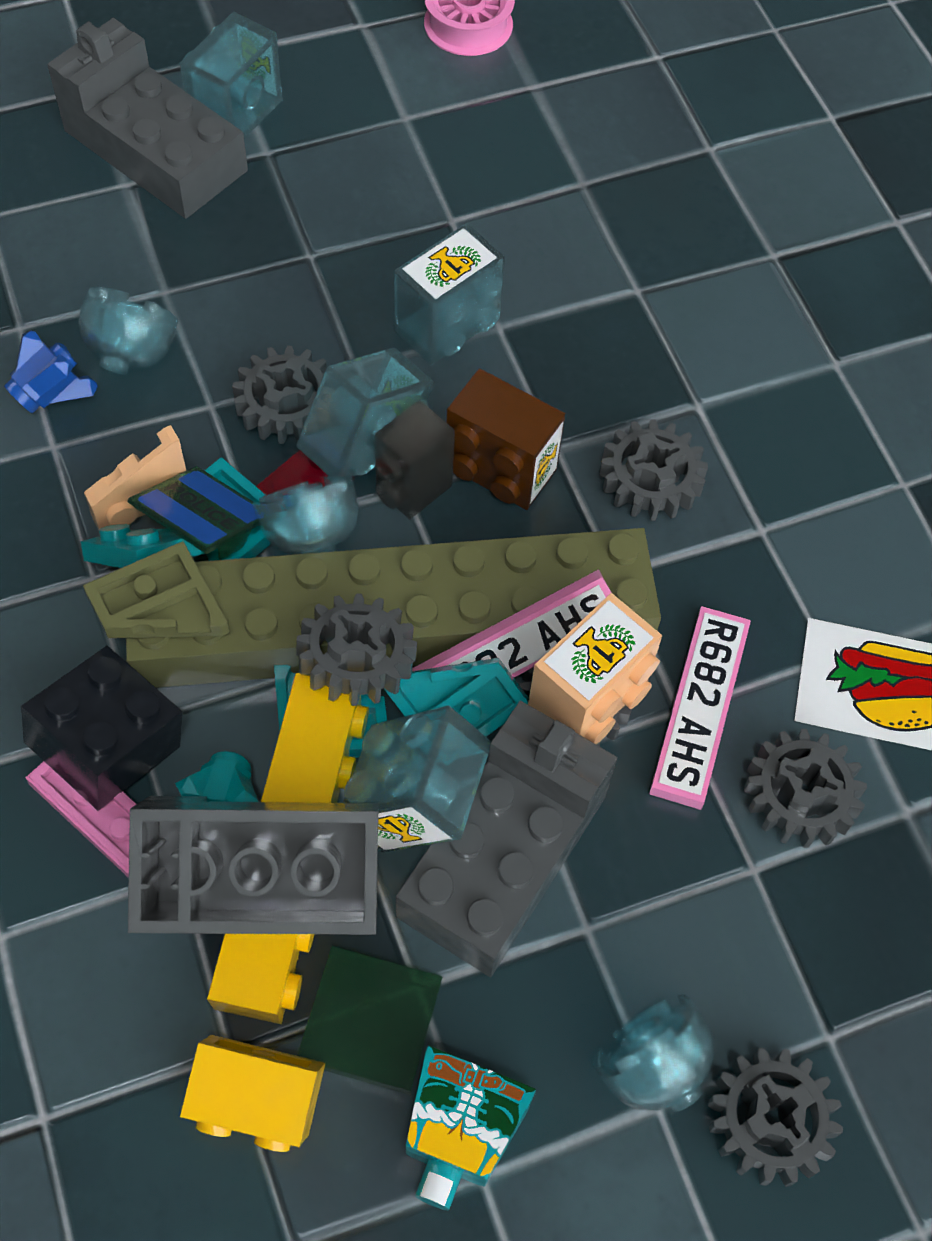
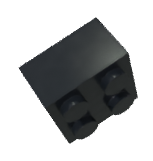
M105 646L21 706L23 741L99 811L119 793L126 790L180 747L183 711L109 646Z

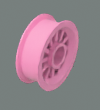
M424 0L427 8L424 17L425 32L435 45L447 52L463 56L483 55L503 46L511 36L513 29L511 12L513 11L515 0Z

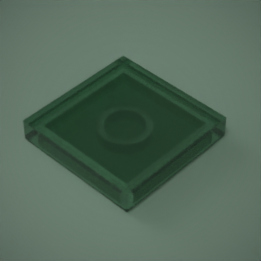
M332 946L297 1056L326 1063L324 1071L411 1095L443 976Z

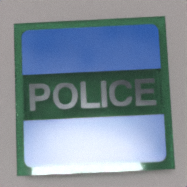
M197 466L128 498V503L134 506V508L205 554L218 548L219 560L243 548L250 531L273 518V513Z

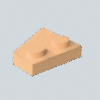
M171 425L157 433L162 444L142 460L132 453L118 464L111 474L102 477L84 492L98 530L110 525L131 524L136 518L154 511L138 500L139 497L158 489L176 502L181 500L180 495L182 493H186L185 490L183 492H176L173 489L165 490V488L176 483L183 488L186 486V484L178 480L187 475L180 440ZM178 486L174 487L176 490H181Z

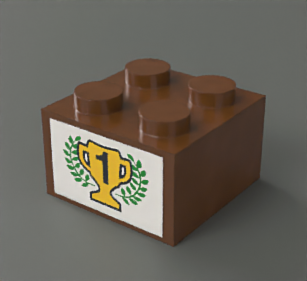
M479 368L447 408L445 466L450 468L457 477L466 481L472 480L492 491L499 500L509 504L514 503L528 510L557 470L566 413Z

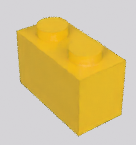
M210 1035L197 1045L180 1117L197 1121L195 1128L205 1134L228 1137L231 1136L233 1130L255 1136L254 1144L272 1151L287 1152L290 1150L291 1145L300 1147L309 1135L326 1063Z

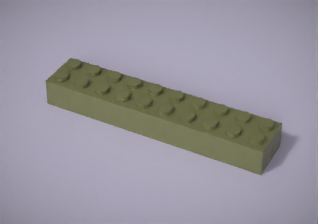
M644 528L202 561L195 563L227 620L230 633L223 636L126 638L127 663L155 688L275 678V665H289L293 673L300 674L299 656H296L297 636L301 635V622L303 618L314 619V608L317 604H321L329 610L332 609L334 596L339 595L346 604H352L356 593L363 595L364 604L372 605L379 597L384 599L383 611L387 613L396 608L402 610L401 624L412 623L414 627L412 640L417 641V651L413 666H418L598 569L612 594L656 630H658L661 621V613ZM326 640L320 646L323 655L327 653L328 642ZM388 643L386 644V655L390 658L393 651Z

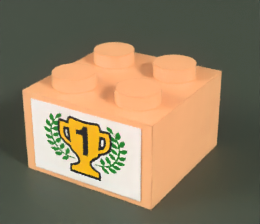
M610 593L534 665L528 705L553 720H558L572 728L577 734L594 744H598L614 726L616 720L613 716L625 705L629 709H633L651 689L652 684L648 681V678L660 663V660L656 658L662 634L614 594Z

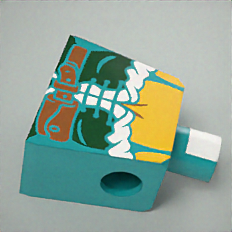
M428 1045L406 1142V1155L427 1164L415 1197L431 1206L449 1211L461 1178L485 1187L528 1112L536 1089Z

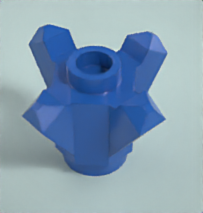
M30 330L22 334L16 368L10 373L12 378L4 387L26 410L33 414L40 406L45 408L51 403L93 396L97 389V382L88 375L78 377L72 371L78 363L64 344L56 342L48 347L40 339L36 331Z

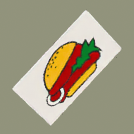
M808 618L794 721L932 751V644Z

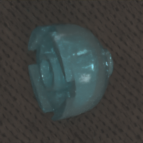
M91 287L86 298L83 300L78 323L84 344L90 352L101 358L100 367L113 373L127 375L129 368L145 369L157 364L167 355L174 341L178 319L170 311L149 300H145L144 306L128 301L130 293L105 287Z
M342 473L323 477L326 485L324 487L321 482L309 484L306 481L259 498L260 502H253L254 512L265 538L276 549L289 555L337 551L335 545L351 535L358 519L359 504L352 475L350 473Z
M685 994L678 995L680 1003L678 1007L672 1009L665 999L637 1014L611 1035L615 1041L621 1043L608 1056H606L601 1047L593 1056L591 1064L606 1086L621 1102L636 1110L659 1111L671 1106L673 1111H681L697 1101L703 1093L700 1084L710 1072L714 1055L713 1039L704 1017L690 997Z

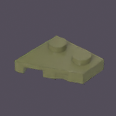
M184 541L83 585L86 596L108 638L223 636L230 633L228 622Z

